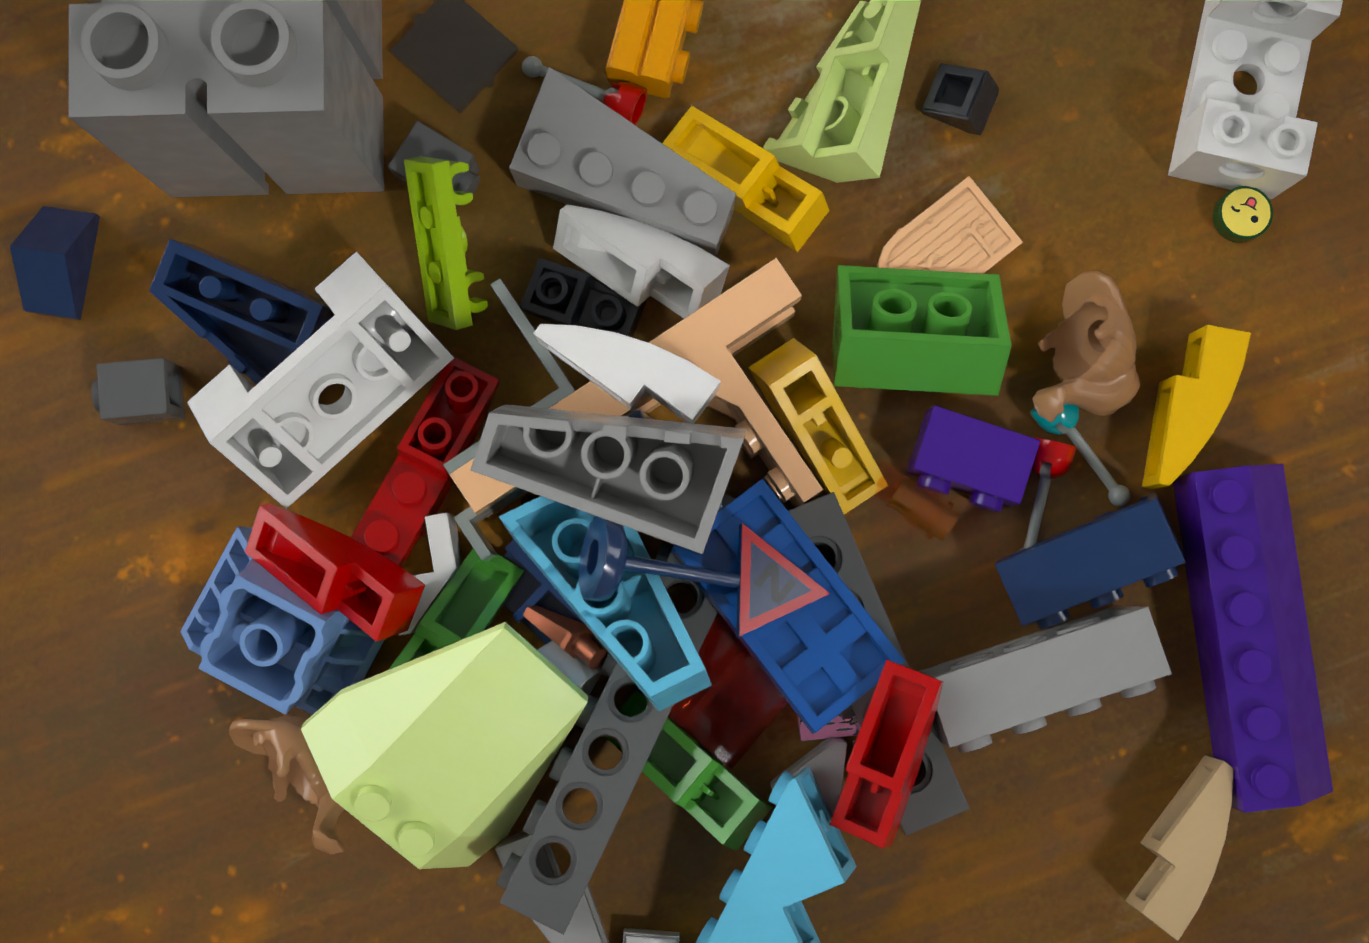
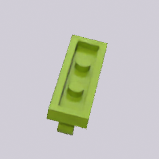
M423 156L403 159L428 322L454 330L473 326L471 312L478 313L488 307V302L477 297L469 298L468 287L473 282L484 280V273L467 269L465 258L468 246L467 237L461 226L460 216H457L456 205H465L473 200V193L454 191L452 179L457 173L469 171V165L464 162Z

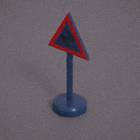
M598 516L593 519L588 527L580 554L579 587L581 595L585 600L603 601L609 599L618 589L624 570L737 588L736 638L830 594L743 523L739 525L738 573L627 555V537L624 526Z

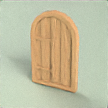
M968 176L910 223L899 228L896 234L883 247L877 267L984 274L1023 242L1001 216L997 208L993 206L976 183Z

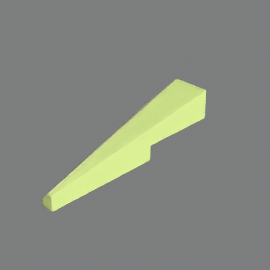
M870 0L869 3L867 1H859L816 66L820 77L805 100L801 98L794 99L788 108L792 116L791 121L779 139L768 138L763 149L775 155L778 162L836 183L880 178L921 0Z

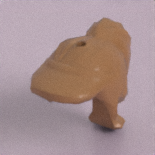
M1087 271L1076 276L1066 284L1062 302L1065 320L1058 324L1057 329L1046 334L1038 342V346L1042 351H1047L1050 348L1055 350L1054 357L1052 358L1053 369L1062 382L1038 390L1032 398L1038 415L1050 423L1056 419L1057 415L1064 411L1065 404L1078 406L1094 415L1106 416L1114 414L1120 407L1131 402L1140 387L1139 376L1134 364L1137 348L1136 334L1120 290L1111 276L1100 271Z
M300 713L288 714L269 720L242 719L233 721L229 728V735L234 744L253 754L269 757L268 769L272 772L275 790L274 799L277 802L285 800L287 787L291 783L305 801L309 800L311 804L316 803L318 811L312 835L314 848L327 854L343 852L344 845L337 836L335 826L344 808L331 798L301 731L303 723L312 715Z

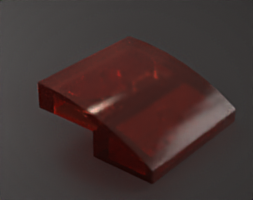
M717 612L698 652L712 685L675 703L668 716L679 726L691 733L722 763L733 769L787 704V701L740 639L736 638V634L723 617Z

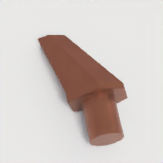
M537 605L527 606L523 616L572 658L579 657L592 669L599 667L607 657L606 650L594 641L596 636L586 624Z

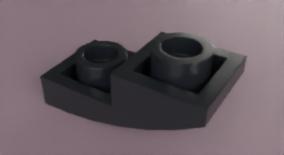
M539 257L520 309L556 325L588 327L616 332L633 338L646 301L637 307L604 283L593 280L589 274Z

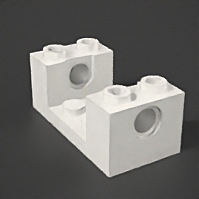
M1205 0L1168 176L1229 190L1240 186H1249L1261 190L1269 199L1275 198L1307 176L1318 122L1296 118L1312 40L1340 16L1343 0ZM1244 71L1254 77L1257 83V91L1254 95H1245L1236 89L1233 83L1234 72Z
M357 251L315 288L335 315L263 380L253 387L250 382L229 364L187 402L209 443L286 509L454 359ZM336 383L345 385L344 394L337 402L330 405L318 403L319 395L324 388Z

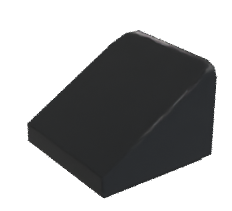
M941 63L921 112L923 115L967 133L981 135L998 96L999 87L989 71Z

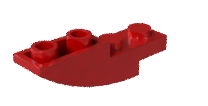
M455 357L442 369L397 447L399 455L350 538L370 547L400 567H403L419 537H424L427 532L425 516L437 514L453 483V479L443 464L471 447L499 386L500 381L498 378Z

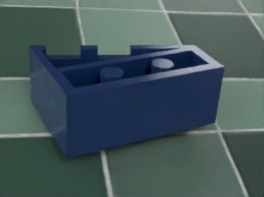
M173 239L168 241L149 289L157 299L199 337L207 339L228 358V363L240 374L248 376L256 385L335 315L329 306L318 298L197 245Z

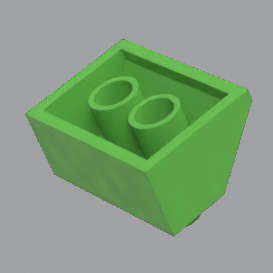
M838 265L832 342L834 386L962 393L969 395H999L1011 350V340L1000 276L998 274Z

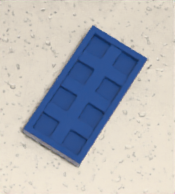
M761 479L717 513L703 554L678 545L672 546L671 551L679 562L684 565L738 573L739 525L743 523L830 593L821 599L738 637L810 732L816 733L878 683L886 659L898 664L904 663L905 660L770 487ZM696 582L736 634L737 588Z

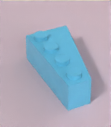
M540 496L499 516L512 538L658 711L712 685L707 671L660 576L624 570L618 589L609 599L592 601L583 598L579 587L580 554L584 537L590 523L596 517L595 515ZM624 526L627 537V555L651 559L637 530Z

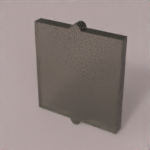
M436 0L423 15L417 14L414 16L415 24L390 50L391 54L459 114L467 108L485 87L490 88L494 86V77L519 51L514 43L464 0Z

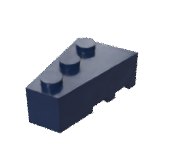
M1156 491L1140 498L1141 501L1113 513L1109 511L1095 517L1094 521L1067 532H1060L1037 542L1035 545L1000 558L995 563V566L1021 625L1025 626L1036 621L1039 629L1047 628L1070 618L1068 608L1088 600L1092 608L1101 607L1122 598L1124 594L1121 588L1143 580L1145 587H1151L1176 577L1178 572L1175 566L1185 563V559Z

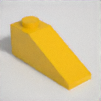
M793 338L748 367L772 410L828 494L835 493L843 514H846L888 486L816 354Z

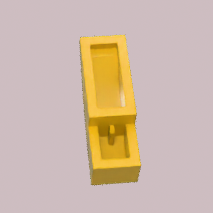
M694 106L688 109L662 143L736 193L734 210L797 253L830 211L822 191L779 166L775 155Z
M1206 325L1189 334L1182 375H1175L1159 382L1142 488L1157 489L1170 486L1193 462L1212 436L1232 399L1241 375L1251 336L1250 332Z

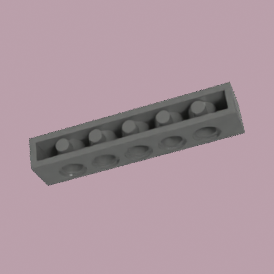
M832 492L789 510L788 512L813 544L824 547L830 552L833 560L832 568L903 657L905 662L901 665L909 668L835 493ZM877 684L840 713L842 720L850 717L853 718L858 733ZM934 724L931 727L920 764L919 774L915 779L899 826V830L906 836L970 809Z

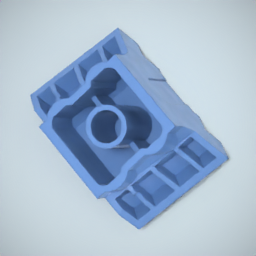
M237 526L180 632L189 650L202 657L198 669L285 715L294 706L313 715L341 689L363 681L385 639L376 642L338 610L320 615L245 553L252 528Z

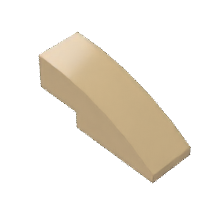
M1206 755L1140 842L1155 854L1157 858L1125 900V902L1177 941L1198 911L1214 877L1225 843L1232 805L1234 768L1225 761Z

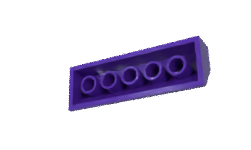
M1283 464L1250 465L1180 475L1173 482L1213 758L1225 761L1234 768L1231 808L1246 813L1302 806L1333 792L1284 466Z

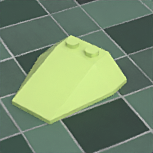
M504 622L341 689L303 723L301 731L331 798L418 869L469 867L508 835L588 703V695L510 625Z

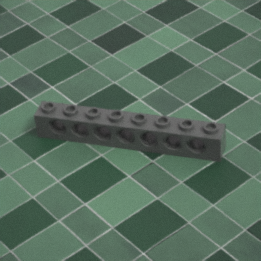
M724 493L721 501L723 507L720 510L736 498ZM663 543L655 560L681 564L671 551L672 546ZM660 576L666 590L674 586H683L689 589L694 596V608L686 613H678L698 653L718 611L695 581ZM610 653L600 671L601 674L609 677V680L600 698L592 694L588 695V703L575 723L576 726L584 729L574 750L566 746L562 748L549 775V778L557 781L558 784L548 803L540 799L536 801L522 830L532 835L523 856L521 857L512 852L496 883L497 886L505 889L500 904L563 935L673 707L671 705L658 711L646 697V708L641 714L634 717L621 714L614 704L616 692L624 686H638ZM604 736L615 739L622 749V757L619 764L608 770L595 767L588 756L591 743L595 739ZM577 788L590 791L597 802L594 816L584 823L572 822L563 811L565 796ZM550 842L564 845L571 856L570 867L559 876L544 874L537 863V855L540 848Z

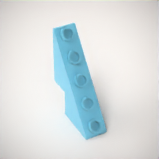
M809 766L802 769L795 776L785 770L778 779L768 800L775 804L776 807L768 823L760 820L751 832L744 846V851L751 854L743 872L735 869L730 875L719 896V899L727 904L719 920L714 917L708 920L696 943H821L802 904V900L845 883L857 866L840 830L829 825L833 815Z

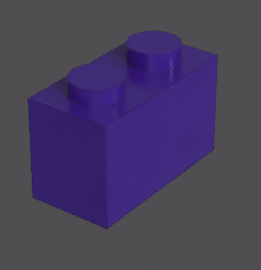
M934 405L924 414L906 473L919 477L916 485L925 490L948 495L950 488L970 494V504L1000 513L1003 506L1011 507L1021 503L1040 440Z

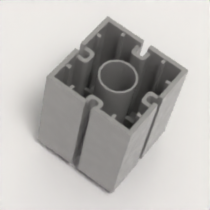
M87 0L89 3L69 4L68 117L170 197L269 195V184L265 181V172L286 194L384 191L383 96L373 79H383L382 0Z

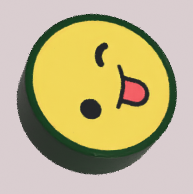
M1240 186L1230 190L1217 201L1213 210V222L1216 230L1222 237L1234 243H1246L1254 240L1269 228L1273 219V207L1267 195L1261 190L1249 186Z

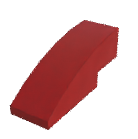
M269 503L259 507L245 553L320 615L338 610L376 642L408 631L425 588L423 582L375 550L335 529Z
M886 659L846 765L845 771L849 773L829 825L883 849L893 845L927 745L944 681Z

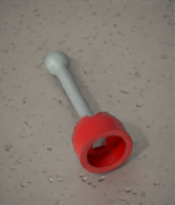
M529 56L522 62V71L527 77L536 78L542 76L545 78L548 67L543 66L538 57ZM556 71L591 96L602 100L603 104L635 126L639 122L647 100L646 88L631 82H619L604 90Z
M1033 437L1040 440L1032 465V470L1040 476L1022 549L1036 544L1050 482L1052 479L1062 477L1069 471L1073 463L1076 446Z

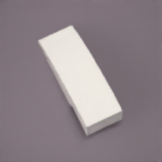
M568 204L560 209L553 249L637 307L649 296H652L685 319L721 295L730 265L702 248L669 232L634 219Z
M540 324L533 333L539 344L631 411L646 392L685 422L694 424L720 389V380L690 361L651 343L616 332L576 325Z

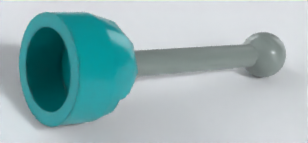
M1065 404L1064 411L1057 415L1056 419L1051 423L1039 416L1035 408L1030 411L1037 424L1047 433L1055 435L1067 434L1109 490L1108 498L1113 505L1124 506L1130 501V490L1124 485L1117 484L1075 428L1079 419L1078 406Z

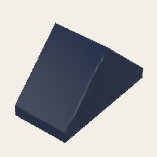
M43 206L10 245L24 311L81 320L99 226V215Z

